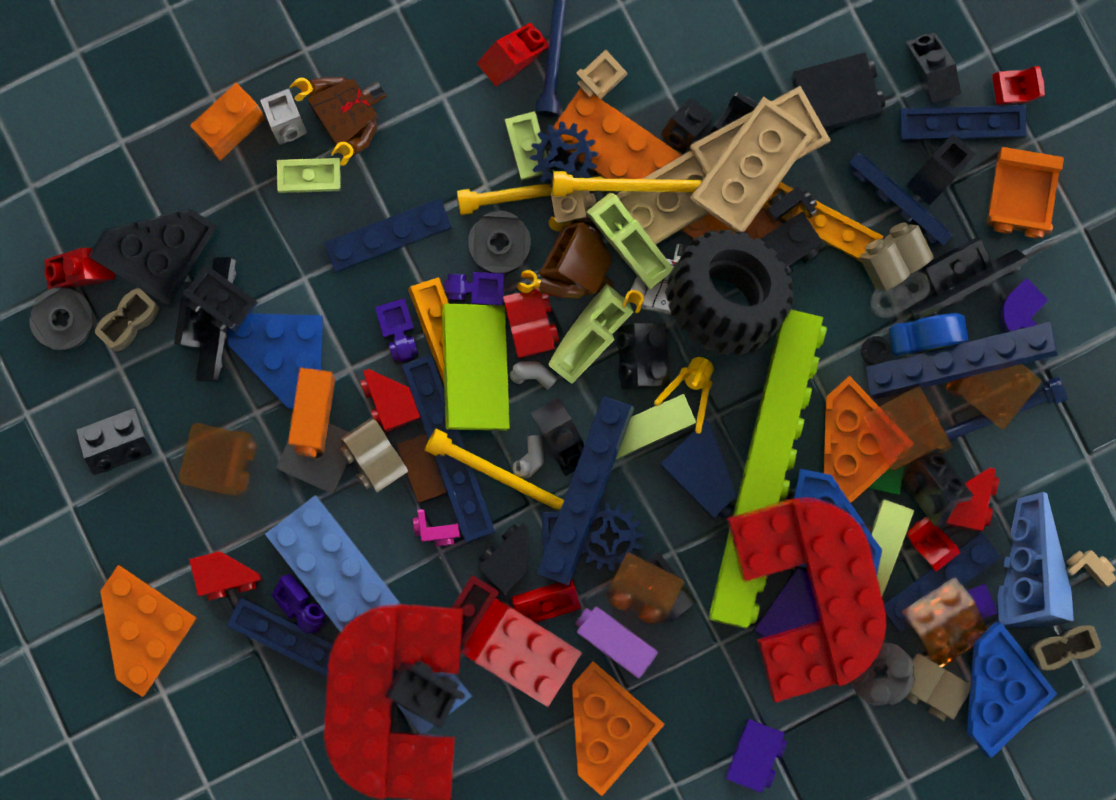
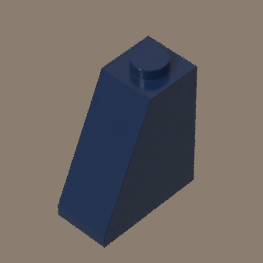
M705 419L701 433L697 434L694 430L660 464V467L712 520L717 515L723 519L736 506L732 500L737 495L711 425Z

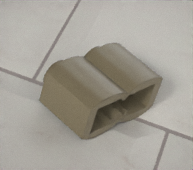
M905 222L897 224L890 229V234L884 240H875L865 247L866 251L859 258L875 289L887 291L897 286L911 273L921 269L934 258L918 225Z
M140 288L134 289L123 297L116 311L107 314L100 320L94 333L114 352H119L132 343L138 330L147 327L154 321L160 307Z
M368 419L339 439L342 447L339 448L340 453L348 464L354 462L357 466L359 473L356 474V477L365 490L371 488L373 492L377 493L408 472L403 461L375 419Z
M1084 625L1069 628L1056 637L1040 639L1034 642L1028 650L1038 670H1054L1066 665L1071 659L1090 657L1097 653L1102 646L1094 626Z
M917 653L912 660L914 667L912 666L914 684L905 699L915 705L920 700L930 706L927 712L941 721H944L946 717L954 719L970 693L971 685Z

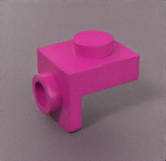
M424 509L418 510V517L413 518L415 537L421 536L423 543L435 541L436 547L454 545V539L460 538L458 524L427 528L426 512Z

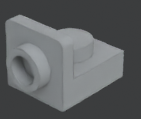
M289 88L260 100L278 144L294 141L298 137L307 134Z

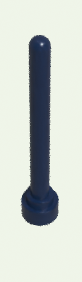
M554 0L544 93L540 94V99L536 100L535 113L540 116H560L561 102L558 101L559 96L556 95L566 0Z
M1059 377L1046 381L1047 385L1042 386V390L929 435L923 439L922 444L925 448L930 449L1044 402L1059 404L1068 400L1065 387Z

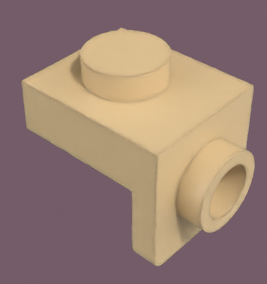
M607 50L601 53L584 70L579 69L576 72L581 78L577 84L589 97L595 93L600 99L628 75Z
M573 191L572 194H566V197H553V193L551 194L557 223L574 220L585 223L592 222L586 211L597 203L593 193L590 194V191Z
M1079 550L1066 561L1069 566L1066 569L1068 577L1084 567L1102 588L1109 587L1116 580V576L1112 573L1115 571L1113 565L1104 556L1098 558L1092 550L1086 551L1084 554Z

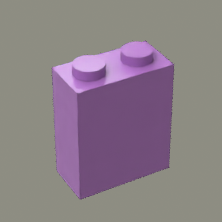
M597 606L593 611L586 608L576 622V625L580 627L577 631L578 635L636 678H640L658 653Z

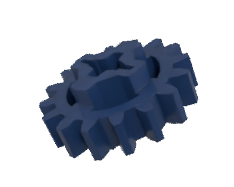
M560 122L558 130L550 124L548 125L549 134L546 135L542 132L537 134L542 141L540 144L532 143L531 146L538 151L537 154L530 156V160L538 161V165L533 168V171H542L544 173L540 179L541 182H546L549 179L552 180L553 173L550 169L556 167L566 171L567 175H573V178H591L587 171L589 168L597 169V165L591 162L593 157L599 156V152L591 151L590 147L596 141L594 139L588 141L585 139L589 133L588 130L585 129L578 133V124L573 123L570 129H567L566 123ZM562 135H571L580 142L573 145L568 144L562 138ZM550 142L552 145L550 156L544 158L545 148ZM561 148L565 151L577 149L568 157V164L564 161H554L561 155ZM585 153L584 164L579 170L576 165L579 156Z
M605 503L604 511H600L597 508L592 524L597 519L602 518V526L597 532L588 533L581 554L587 552L589 555L585 561L587 564L593 560L597 561V570H600L603 564H608L609 572H613L614 564L616 563L624 569L626 568L624 561L626 558L631 561L636 559L632 553L633 549H642V546L636 543V539H640L644 535L641 532L635 531V528L641 523L640 521L631 522L630 518L633 514L631 510L625 515L621 513L622 505L618 504L615 510H611L609 503ZM614 517L622 520L629 530L618 528L614 524ZM607 522L610 524L612 534L618 535V539L613 541L611 552H609L606 541L600 539V535H604L606 532ZM630 542L627 550L622 555L616 557V548L621 543ZM589 544H597L604 550L605 558L594 553Z

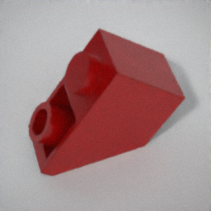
M529 23L495 41L479 59L477 65L497 87L516 76L549 48V44L543 38L541 32L532 23Z
M79 248L44 260V274L48 290L52 288L68 289L98 285L114 280L115 273L87 257L92 248Z
M370 369L363 371L366 378L360 380L366 398H373L376 406L375 409L371 410L372 416L380 427L383 426L386 433L421 420L409 387Z
M988 468L965 483L972 492L973 497L970 501L957 503L945 525L975 532L983 531L984 526L989 527L993 508L988 507L990 496L996 495L999 484V477H994L996 469Z
M221 551L189 559L198 596H207L208 601L226 597L225 591L235 588L238 589V593L257 589L256 583L263 581L261 574Z

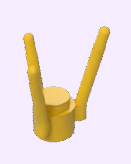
M703 357L692 359L688 368L683 367L679 375L654 401L655 405H660L683 380L691 389H702L695 428L697 434H700L702 431L709 391L713 385L710 380L714 372L713 364Z

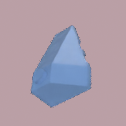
M1045 492L1018 498L1010 533L1013 539L1010 557H1005L1003 566L1007 568L1004 586H999L997 595L999 622L1005 628L1051 627L1074 622L1072 590L1048 495Z

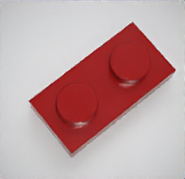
M572 578L569 586L558 582L511 597L515 610L534 623L581 609Z

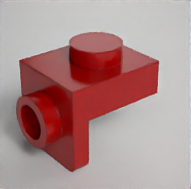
M1033 66L1026 70L999 71L992 74L997 105L1029 103L1045 96L1044 79L1040 66Z
M927 516L915 523L906 532L915 551L935 572L961 553L957 545L939 526L935 527Z

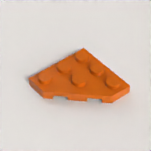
M849 375L826 396L824 474L833 476L848 501L852 503L915 444Z
M118 565L100 591L116 680L141 697H144L198 618Z
M592 661L572 684L577 771L581 779L603 796L665 724Z

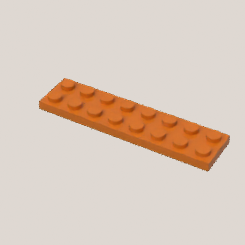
M582 88L579 89L554 125L555 129L558 130L560 122H565L567 129H570L571 125L575 123L578 124V133L585 129L588 130L589 133L585 139L587 141L594 139L596 143L590 147L591 151L599 152V156L593 157L591 162L597 165V169L591 170L608 179H643L682 156V154L594 94L589 97ZM562 135V138L568 144L573 145L580 142L571 135ZM577 149L574 150V151L571 150V151H565V152L568 153L569 155H572V153L575 152V151H577ZM585 153L580 155L578 159L582 164H584ZM760 209L744 233L749 234V238L754 240L756 238L761 239L781 226L782 223L778 220L772 223L766 212ZM708 214L682 229L681 232L694 240L698 236H704L705 233L710 231H717L719 234L721 230L731 229Z

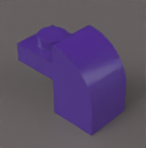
M1028 278L1020 283L1005 298L1001 305L999 321L1004 333L1037 325L1031 317L1049 301Z

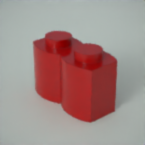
M536 288L529 293L519 292L503 296L518 359L554 351V343L559 342L556 325H549L546 313L552 312L548 295L539 293V289Z

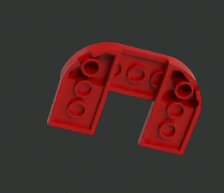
M815 498L790 499L727 518L742 580L747 582L806 563L818 610L819 621L757 640L772 700L774 702L783 701L833 684L840 687L863 674L873 663L882 647L886 631V614L870 546L864 531L856 520L842 509Z
M407 604L381 605L357 616L337 637L331 650L328 665L324 740L327 755L333 768L350 787L358 792L379 799L390 797L415 800H451L455 736L390 731L392 701L386 698L385 695L393 681L394 669L399 670L402 662L414 664L415 661H420L433 669L432 672L459 674L464 609Z

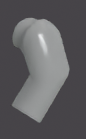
M538 361L518 362L513 365V370L510 372V378L516 384H522L528 379H536L547 390L558 380L556 376Z
M542 435L527 436L528 453L519 461H516L512 467L513 473L522 479L529 478L543 466Z

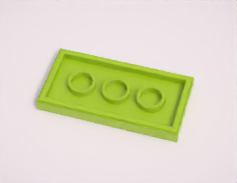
M444 303L442 305L446 429L507 431L510 429L505 305Z

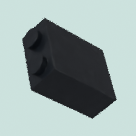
M866 52L796 70L792 73L791 80L794 89L801 86L826 132L879 118L883 112L882 108L886 106L882 90H876L873 78L877 77L874 61L872 59L868 60Z

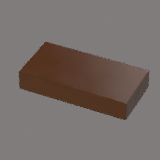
M426 433L397 444L402 461L408 470L407 475L418 504L448 493L435 456L425 451L428 442Z

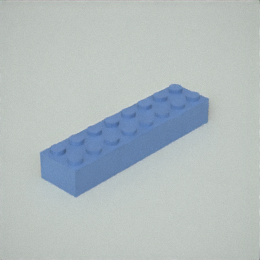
M316 495L265 534L340 632L353 619L371 608L387 604H401ZM394 669V678L398 672L396 669ZM431 673L439 679L445 676L459 684L457 689L466 694L463 700L456 699L449 715L473 697L456 674ZM398 705L419 734H425L434 727V725Z

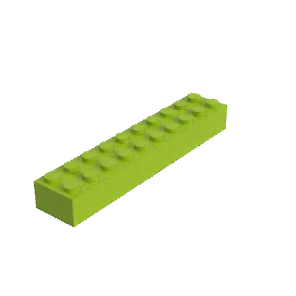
M791 309L787 318L778 328L733 516L779 503V500L783 501L786 498L790 481L784 478L786 470L793 468L797 450L792 449L794 439L798 440V437L801 436L805 420L799 418L801 409L805 410L808 406L812 388L807 387L808 379H812L815 376L819 363V357H815L814 354L816 348L820 349V346L823 345L827 327L821 326L823 317ZM730 530L708 620L746 629L749 628V623H756L760 605L754 604L756 594L763 592L767 575L747 582L742 580Z

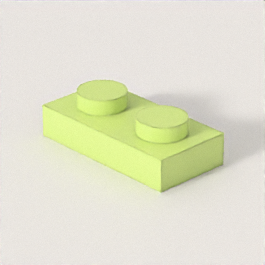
M535 111L505 119L521 181L542 176L544 174L542 171H533V168L538 165V161L530 160V156L537 154L538 151L531 146L532 143L540 144L542 141L537 135L541 131ZM545 149V152H544V158L548 157V156H547V153H546V149Z
M340 158L277 160L278 193L341 191Z

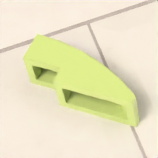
M609 192L586 211L601 233L648 289L653 288L673 270L671 264L615 194Z
M606 284L569 329L548 363L549 367L573 384L615 340L612 334L634 312L630 303H627L626 307L623 308L622 304L625 298Z
M682 394L632 416L616 459L696 425V420L685 395Z
M887 500L881 501L871 531V535L882 549L877 574L881 596L892 573L914 512L910 508Z

